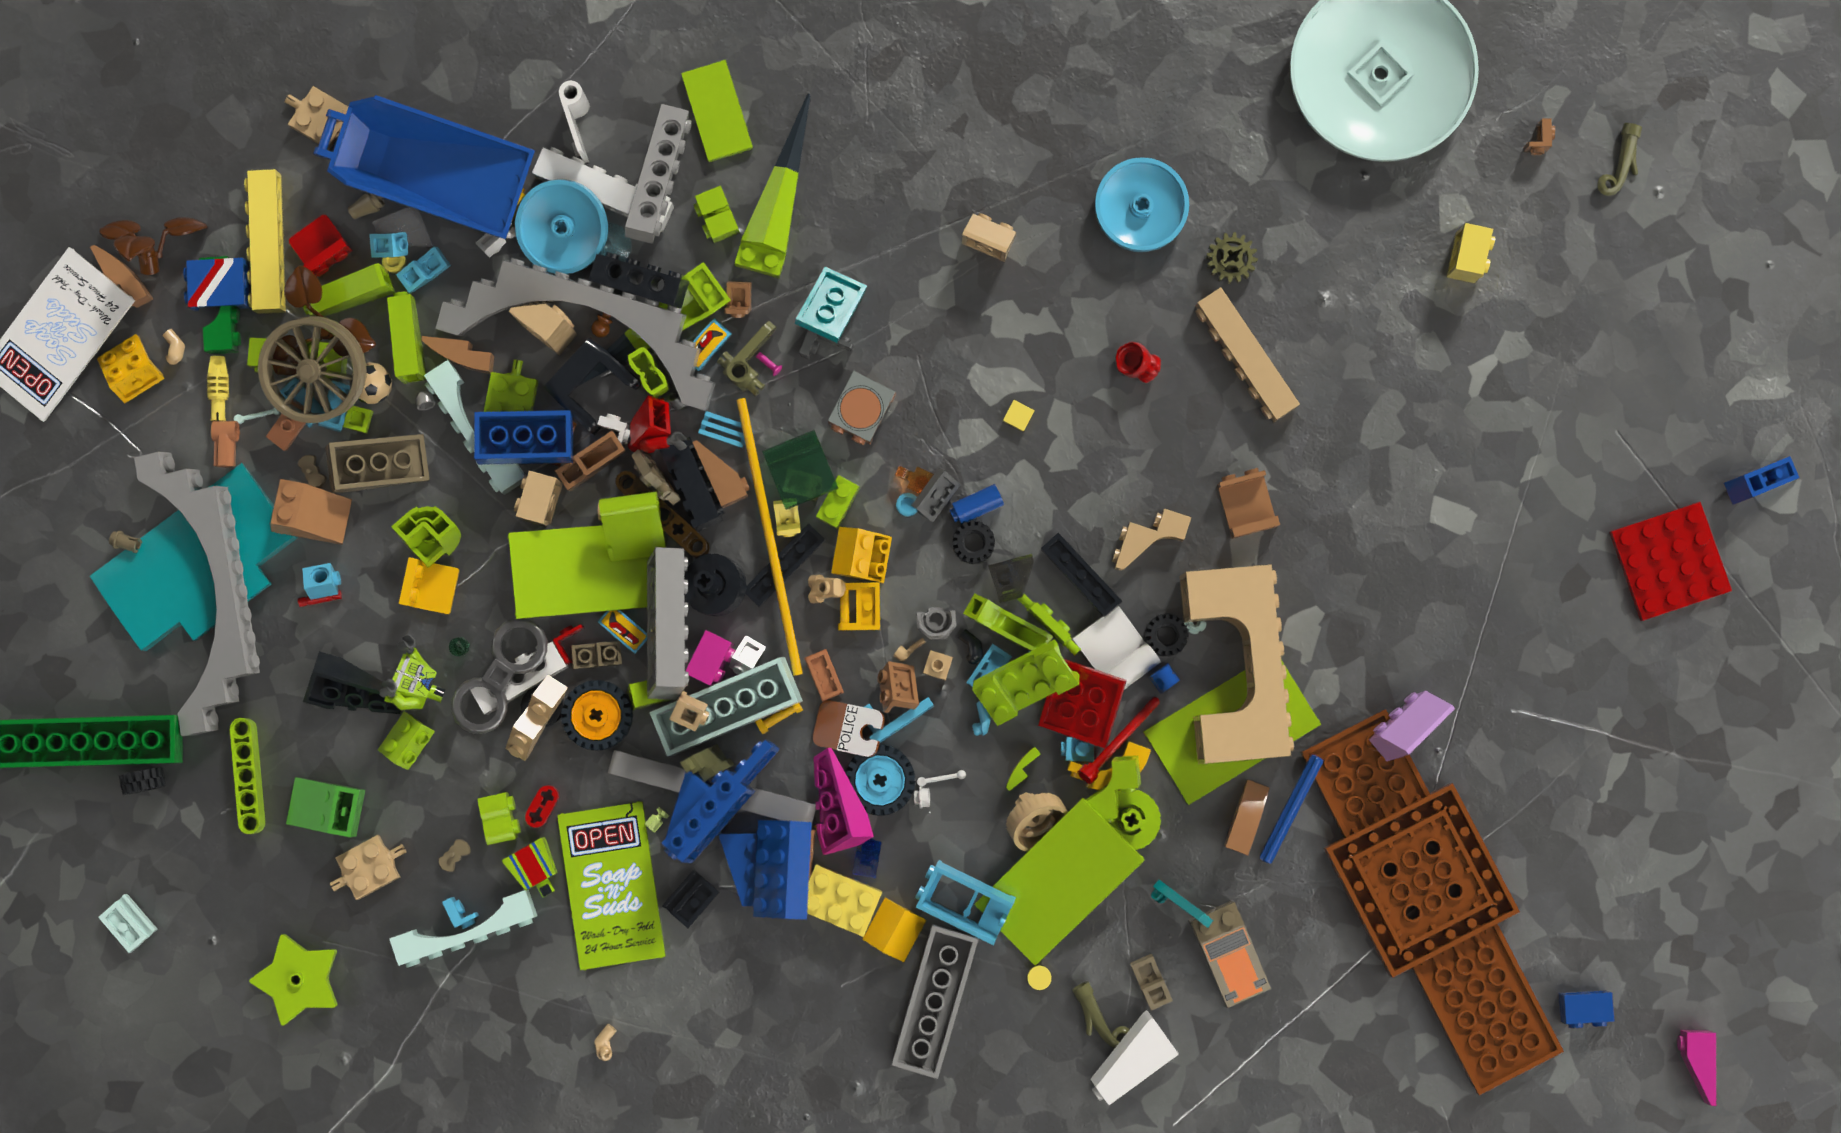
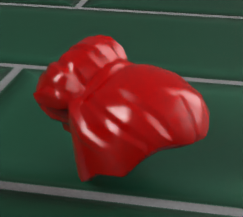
M1129 342L1117 350L1115 356L1116 367L1121 374L1130 378H1138L1141 382L1148 383L1154 380L1160 372V357L1150 354L1142 344Z

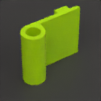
M657 492L599 499L600 516L611 562L650 557L655 547L667 548L660 519Z

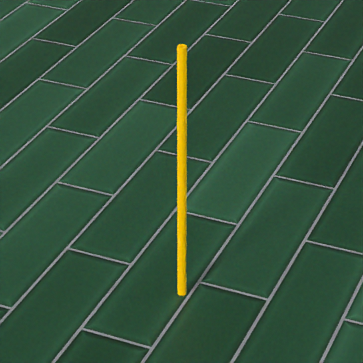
M741 398L736 401L793 676L802 675L803 672L745 398Z

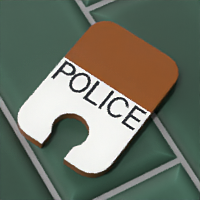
M826 700L819 707L813 732V742L819 747L872 757L877 753L880 741L864 740L862 730L867 725L883 730L884 715L878 710Z

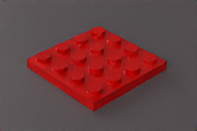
M1701 502L1609 532L1640 621L1732 591Z

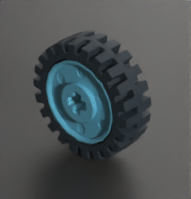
M879 745L877 753L872 757L855 755L846 770V775L863 807L871 815L883 816L897 812L908 803L914 792L915 772L911 762L901 751L890 746ZM876 774L886 776L887 781H884L886 784L884 787H881L880 784H874L873 780L876 779Z

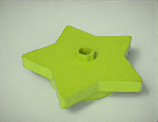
M286 934L280 935L273 963L253 976L249 982L273 997L282 1026L288 1024L306 1008L337 1007L338 1004L329 982V974L337 950L307 951ZM294 975L299 976V984L295 983Z

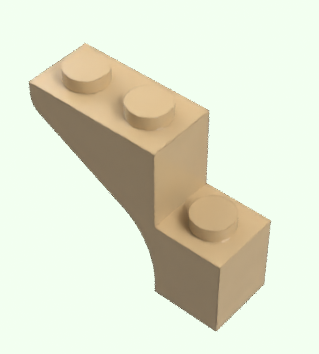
M1164 509L1162 514L1157 513L1153 524L1154 527H1157L1156 530L1131 522L1128 524V527L1123 526L1119 540L1123 541L1120 550H1115L1112 562L1116 563L1114 569L1124 570L1157 540L1175 539L1182 542L1185 539L1191 517Z
M549 675L546 676L533 693L529 706L511 730L505 748L511 755L526 761L552 714L564 699L568 687Z

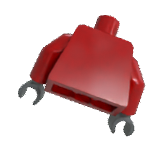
M672 392L668 399H658L650 395L646 397L630 423L631 440L628 443V448L632 452L639 449L644 452L653 453L656 449L669 448V445H674L678 450H684L687 447L683 442L687 438L681 432H675L668 438L671 434L669 405H672L675 410L685 406V404L681 403L678 392Z

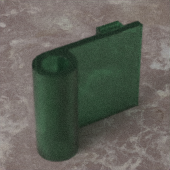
M815 430L762 451L786 510L839 489Z

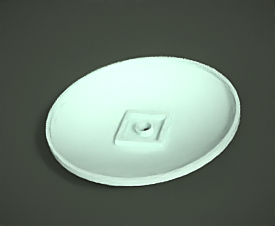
M1319 0L1303 20L1291 51L1290 80L1292 91L1307 123L1323 140L1336 149L1351 156L1370 161L1405 160L1421 155L1439 145L1453 133L1466 116L1475 96L1478 83V56L1473 36L1461 14L1448 0ZM1377 68H1382L1386 71L1387 77L1385 79H1378L1374 71Z

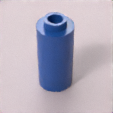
M993 484L953 502V508L950 509V513L954 521H959L962 525L1004 506V502L996 485Z

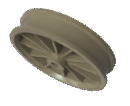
M308 316L282 324L267 337L260 351L258 375L264 394L279 412L295 421L319 423L342 415L358 401L366 382V361L360 344L343 325L325 317ZM300 326H314L311 354ZM321 328L335 336L318 357ZM290 330H293L303 356L282 339ZM340 340L349 355L325 363L323 361L324 358ZM277 345L284 349L299 364L273 359ZM350 357L353 375L327 370V365ZM272 364L294 368L297 374L275 382ZM325 375L352 380L348 395ZM298 376L300 382L285 399L276 384ZM307 383L303 411L293 406L291 401L304 384ZM322 383L343 400L334 410L331 408ZM314 386L325 413H311Z

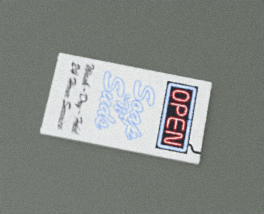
M68 247L0 339V387L37 416L39 420L45 422L136 300L75 252L74 249Z

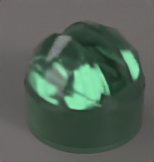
M463 637L454 638L449 643V650L454 656H463L469 651L470 644ZM458 641H460V643H461L462 646L464 647V650L462 649V647L460 646V644L458 643Z

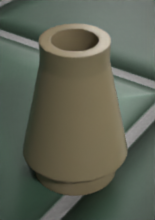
M366 192L348 207V211L353 219H357L381 211V207L385 204L381 197Z

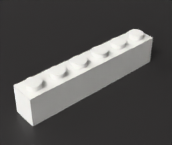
M543 147L532 171L535 178L544 182L557 179L578 182L590 189L600 200L604 208L628 217L638 184L632 186L627 183V179L619 175L611 177L606 174V170L594 165L593 168L584 165L585 162L577 157L572 156L569 159L563 156L564 153L556 148L551 147L548 150ZM651 193L648 194L649 196H652V197H655V196H656V195H653V194H651ZM666 196L665 200L668 202L665 216L661 215L659 220L662 223L661 232L664 231L674 209L668 196ZM644 213V214H642V216H644V217H651V216H653V215L650 214V213Z

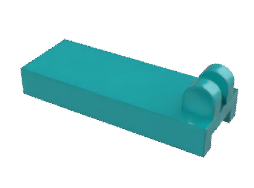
M1158 879L1153 886L1155 889L1151 893V897L1159 904L1164 903L1168 898L1207 928L1214 921Z

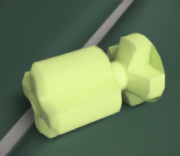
M660 807L656 809L658 815L652 814L645 822V826L653 832H656L663 824L662 818L667 819L669 817Z

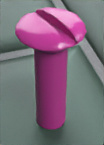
M761 352L757 354L756 358L773 371V376L780 373L782 365L777 366Z

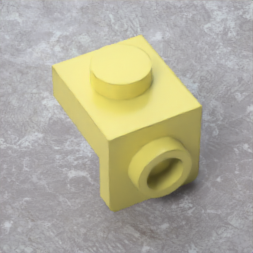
M797 498L773 501L777 535L792 537L796 533H800L801 526Z

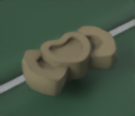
M311 454L304 455L299 460L298 466L305 474L308 485L317 488L322 487L327 477L321 474L320 468L315 465L316 456Z
M461 839L455 840L454 845L450 847L449 851L439 857L438 862L442 870L453 872L455 870V863L459 862L462 856L471 853L468 842Z

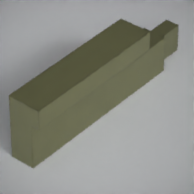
M718 744L685 759L681 762V765L686 773L690 771L693 774L699 772L705 782L715 777L720 771L728 770L734 766L731 758L727 759Z

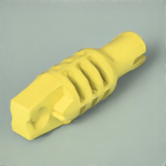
M210 356L207 374V398L211 400L210 421H218V413L219 421H226L225 401L229 398V374L225 356Z

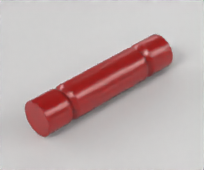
M338 590L337 595L310 600L309 596L298 598L299 607L339 600L342 599V594Z

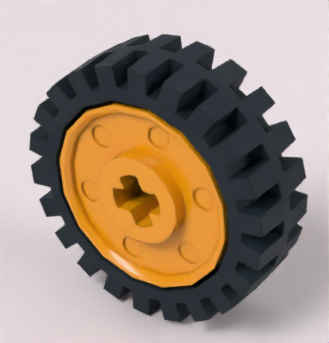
M602 680L584 682L575 687L563 703L561 720L564 730L575 744L585 749L600 751L612 748L627 736L632 726L633 712L631 702L623 690L610 682ZM594 710L602 711L603 715L600 716L602 718L600 721L592 719Z

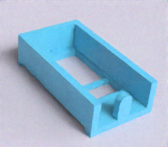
M938 860L936 866L931 865L925 876L929 881L926 887L920 886L915 897L919 900L916 908L994 945L1016 897L942 863L941 860ZM942 875L975 890L968 907L963 912L964 916L930 900ZM978 893L990 897V900L979 923L968 919L967 916L971 913L970 909Z

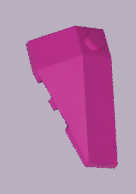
M827 748L814 756L815 786L819 789V802H816V810L820 811V824H817V835L823 855L859 846L874 837L868 814L832 748Z

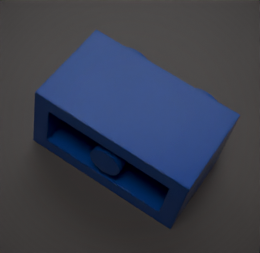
M1604 990L1559 993L1561 1022L1568 1024L1569 1028H1582L1583 1023H1592L1594 1027L1607 1026V1022H1614L1612 992Z

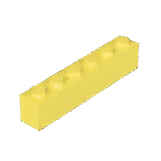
M276 169L247 171L248 178H245L244 186L245 191L248 192L245 211L249 215L246 235L247 238H250V247H247V259L251 264V270H248L247 273L248 283L251 284V293L248 295L249 307L257 314L286 312V300L284 293L285 271L281 174Z

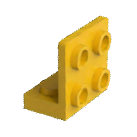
M137 334L124 340L97 358L109 388L124 404L165 379L162 372L149 359Z
M409 557L399 604L450 614L460 572L459 568L435 563L428 568L421 560Z

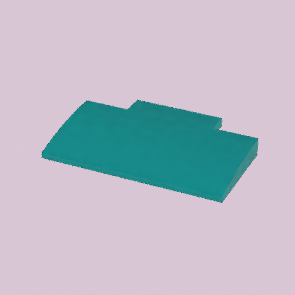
M241 463L210 487H228L231 495L232 514L235 518V531L239 541V554L243 564V578L247 587V601L249 602L272 584L260 569V566L298 537L271 532L274 504L245 465ZM178 510L140 538L142 544L140 549H136L138 553L124 550L90 575L114 614L141 651H148L181 625L192 640L197 641L213 629L216 624L215 584L208 557L197 533L182 512Z

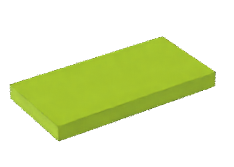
M726 60L681 73L708 161L712 162L752 150L751 139Z

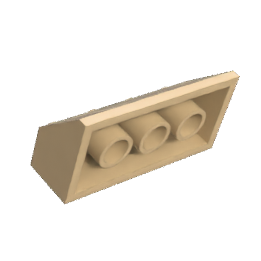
M547 304L512 307L509 310L511 315L526 330L559 356L577 335L573 329L575 325L555 305L551 308Z

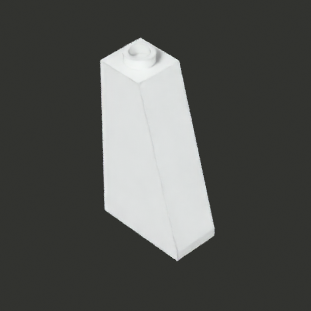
M1147 1010L1139 1017L1091 1078L1095 1085L1092 1091L1100 1101L1105 1099L1108 1105L1179 1055Z

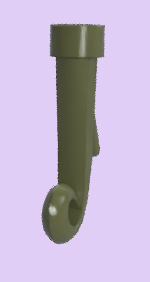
M1632 123L1623 124L1621 132L1622 143L1616 175L1613 177L1612 175L1604 174L1598 180L1597 186L1603 195H1614L1622 188L1630 167L1632 174L1638 175L1636 149L1642 126ZM1607 180L1611 183L1610 188L1606 187Z
M1089 981L1077 985L1072 989V992L1082 1007L1086 1022V1034L1091 1036L1092 1026H1094L1102 1039L1109 1046L1116 1048L1120 1041L1116 1040L1117 1036L1120 1033H1125L1126 1035L1130 1029L1120 1026L1111 1033L1093 995L1094 990Z

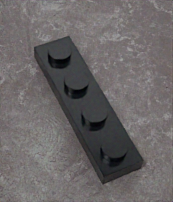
M809 523L778 554L784 582L826 541ZM770 563L746 586L745 594L759 608L776 591Z
M1059 533L1041 547L1042 552L1104 618L1122 603V600Z

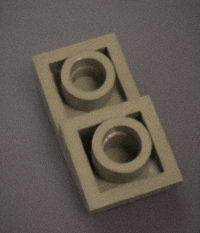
M620 641L570 646L572 669L622 665Z

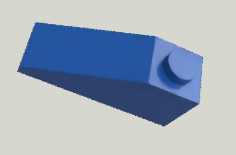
M1791 456L1729 480L1724 485L1732 504H1736L1799 478Z

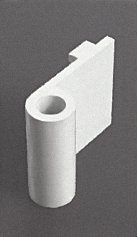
M572 80L566 81L559 88V97L574 139L572 146L576 157L581 156L586 164L589 163L575 119L586 115L589 110V101L580 84Z
M1119 606L1106 618L1100 617L1072 638L1076 645L1081 648L1080 651L1094 669L1127 680L1124 690L1161 663L1159 657L1143 640Z

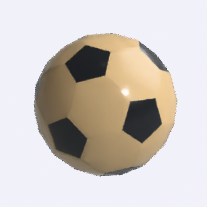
M368 362L366 363L365 386L358 400L366 404H376L389 396L392 390V379L385 367L378 363Z

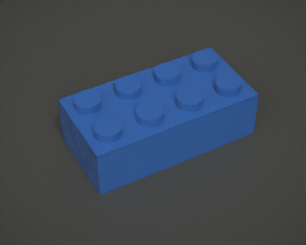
M570 410L474 412V459L478 465L573 463L572 413Z
M758 820L753 917L807 920L812 822Z

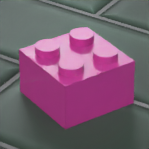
M705 630L685 672H688L689 676L710 686L720 683L726 673L723 671L726 662L730 663L732 656L736 652L733 649L735 644Z

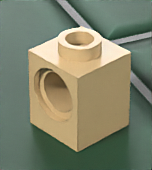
M930 650L923 674L946 681L953 657Z

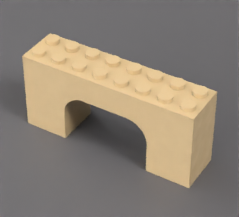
M1272 565L1185 572L1179 576L1184 623L1223 620L1234 625L1242 637L1247 681V697L1244 704L1237 711L1193 717L1198 764L1291 756V751L1294 750L1293 738L1289 737L1288 727H1291V715L1286 712L1289 694L1288 690L1284 689L1283 679H1286V667L1281 663V656L1284 655V645L1282 641H1279L1278 633L1281 632L1282 625L1280 617L1277 618L1276 608H1279L1278 594H1274V584L1277 583L1276 571L1272 570Z

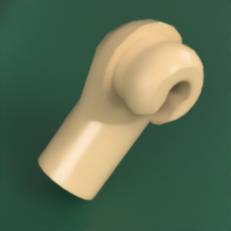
M169 329L163 334L165 340L170 344L166 360L169 364L175 365L183 358L185 344L172 329Z
M610 1024L605 1026L594 1041L596 1055L603 1061H608L612 1057L609 1040L617 1031Z

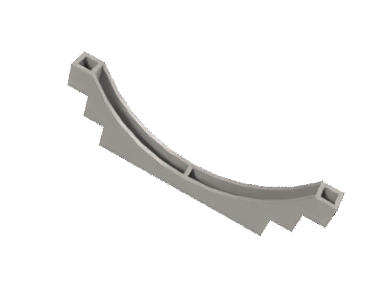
M515 258L502 262L496 287L494 286V281L481 278L480 282L473 281L466 307H464L465 302L452 298L450 302L442 303L435 329L454 335H464L488 317L513 306L537 301H565L589 306L613 316L634 330L656 352L670 373L682 404L701 410H708L715 382L710 381L711 377L697 373L696 377L693 376L701 349L695 347L696 343L682 339V343L679 342L686 315L681 313L682 309L670 305H668L667 309L658 307L659 302L645 298V302L636 300L637 295L624 291L622 295L613 293L614 288L600 285V289L592 287V282L578 278L577 282L569 280L568 274L558 271L555 272V275L546 273L547 268L533 264V268L524 266L525 261Z
M154 452L134 457L138 481L162 494L182 512L197 533L208 557L215 584L217 608L215 636L209 660L200 681L177 714L181 736H193L219 730V718L215 707L239 702V688L235 678L260 673V661L255 647L256 638L251 624L252 614L247 601L248 591L244 583V569L240 560L239 541L236 537L235 518L231 508V495L228 487L212 486L203 489V478L200 475V470L183 469L175 471L172 453Z

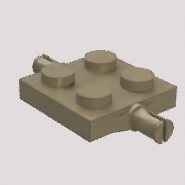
M639 449L635 451L631 456L636 463L634 468L641 475L640 479L648 487L652 485L661 500H668L673 505L676 504L680 497L668 476L656 466V462L649 453L643 454Z

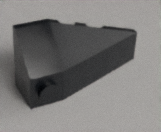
M319 651L303 702L325 709H334L335 706L348 707L350 711H356L357 708H369L371 712L401 713L400 709L393 703L384 701L385 697L380 695V690L385 688L381 685L383 681L343 658Z

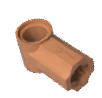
M238 421L212 422L211 438L214 442L213 466L223 468L236 467V442L239 441L240 437Z

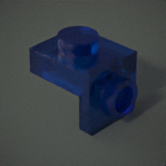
M871 838L857 846L853 868L854 875L876 878L882 845L881 841Z

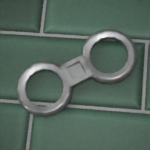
M513 618L504 622L495 631L491 645V652L495 660L483 677L472 678L463 682L456 689L451 700V712L456 723L463 730L473 734H485L495 730L503 722L507 713L508 701L504 690L515 674H526L535 670L544 661L547 654L546 635L536 622L527 618ZM516 627L529 629L535 635L538 642L535 656L525 664L509 662L501 650V642L504 635ZM475 687L489 689L495 695L498 702L495 716L484 724L469 722L461 710V702L464 695Z

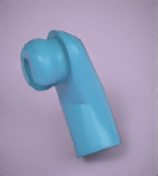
M979 701L976 705L980 723H974L972 727L975 736L981 734L984 736L988 733L991 716Z

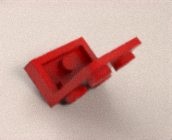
M321 215L289 238V244L304 263L303 266L311 270L316 277L325 274L332 265L343 261L353 251L327 215Z

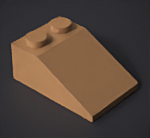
M280 479L271 519V532L343 545L352 499L305 483Z

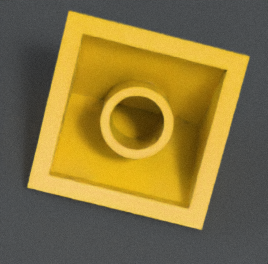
M885 897L862 940L881 952L904 962L927 920Z

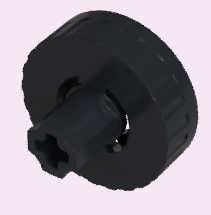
M715 553L702 555L695 559L684 573V579L688 580L687 594H684V597L694 610L705 615L714 617L727 615L741 604L745 596L746 577L742 568L734 560ZM722 577H723V578H724V581H725V588H724L723 592L718 596V594H719V593L722 591V589H723V585H724V582H723V579H722Z

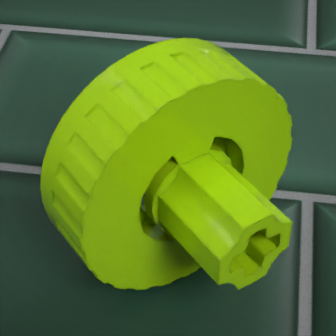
M1118 790L1120 815L1118 818H1115L1114 822L1109 824L1135 850L1142 849L1149 845L1159 832L1161 824L1159 808L1148 794L1140 790L1131 793H1122L1121 790ZM1133 813L1134 822L1128 827V822L1125 821L1126 817L1131 816Z

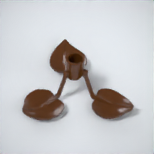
M188 217L169 220L164 223L165 229L162 231L158 251H155L153 248L155 240L151 237H136L134 233L139 232L141 227L134 221H115L100 228L99 231L100 235L104 238L115 240L114 247L116 251L128 262L138 255L140 272L142 274L153 275L160 271L158 258H162V250L168 234L171 236H181L202 229H208V226L201 221Z
M297 266L285 284L284 293L287 301L297 308L306 305L307 309L314 315L324 317L311 306V304L320 302L322 298L320 281L308 268ZM346 318L339 322V324L343 325L353 334L360 344L363 353L376 346V342L359 320ZM321 328L320 341L322 339L332 340L335 335ZM286 335L282 337L286 343L303 356L295 336ZM312 338L305 339L306 344L311 343ZM338 340L333 350L342 357L349 355L345 346ZM277 345L273 359L299 364L284 349ZM272 364L277 375L297 374L294 368Z

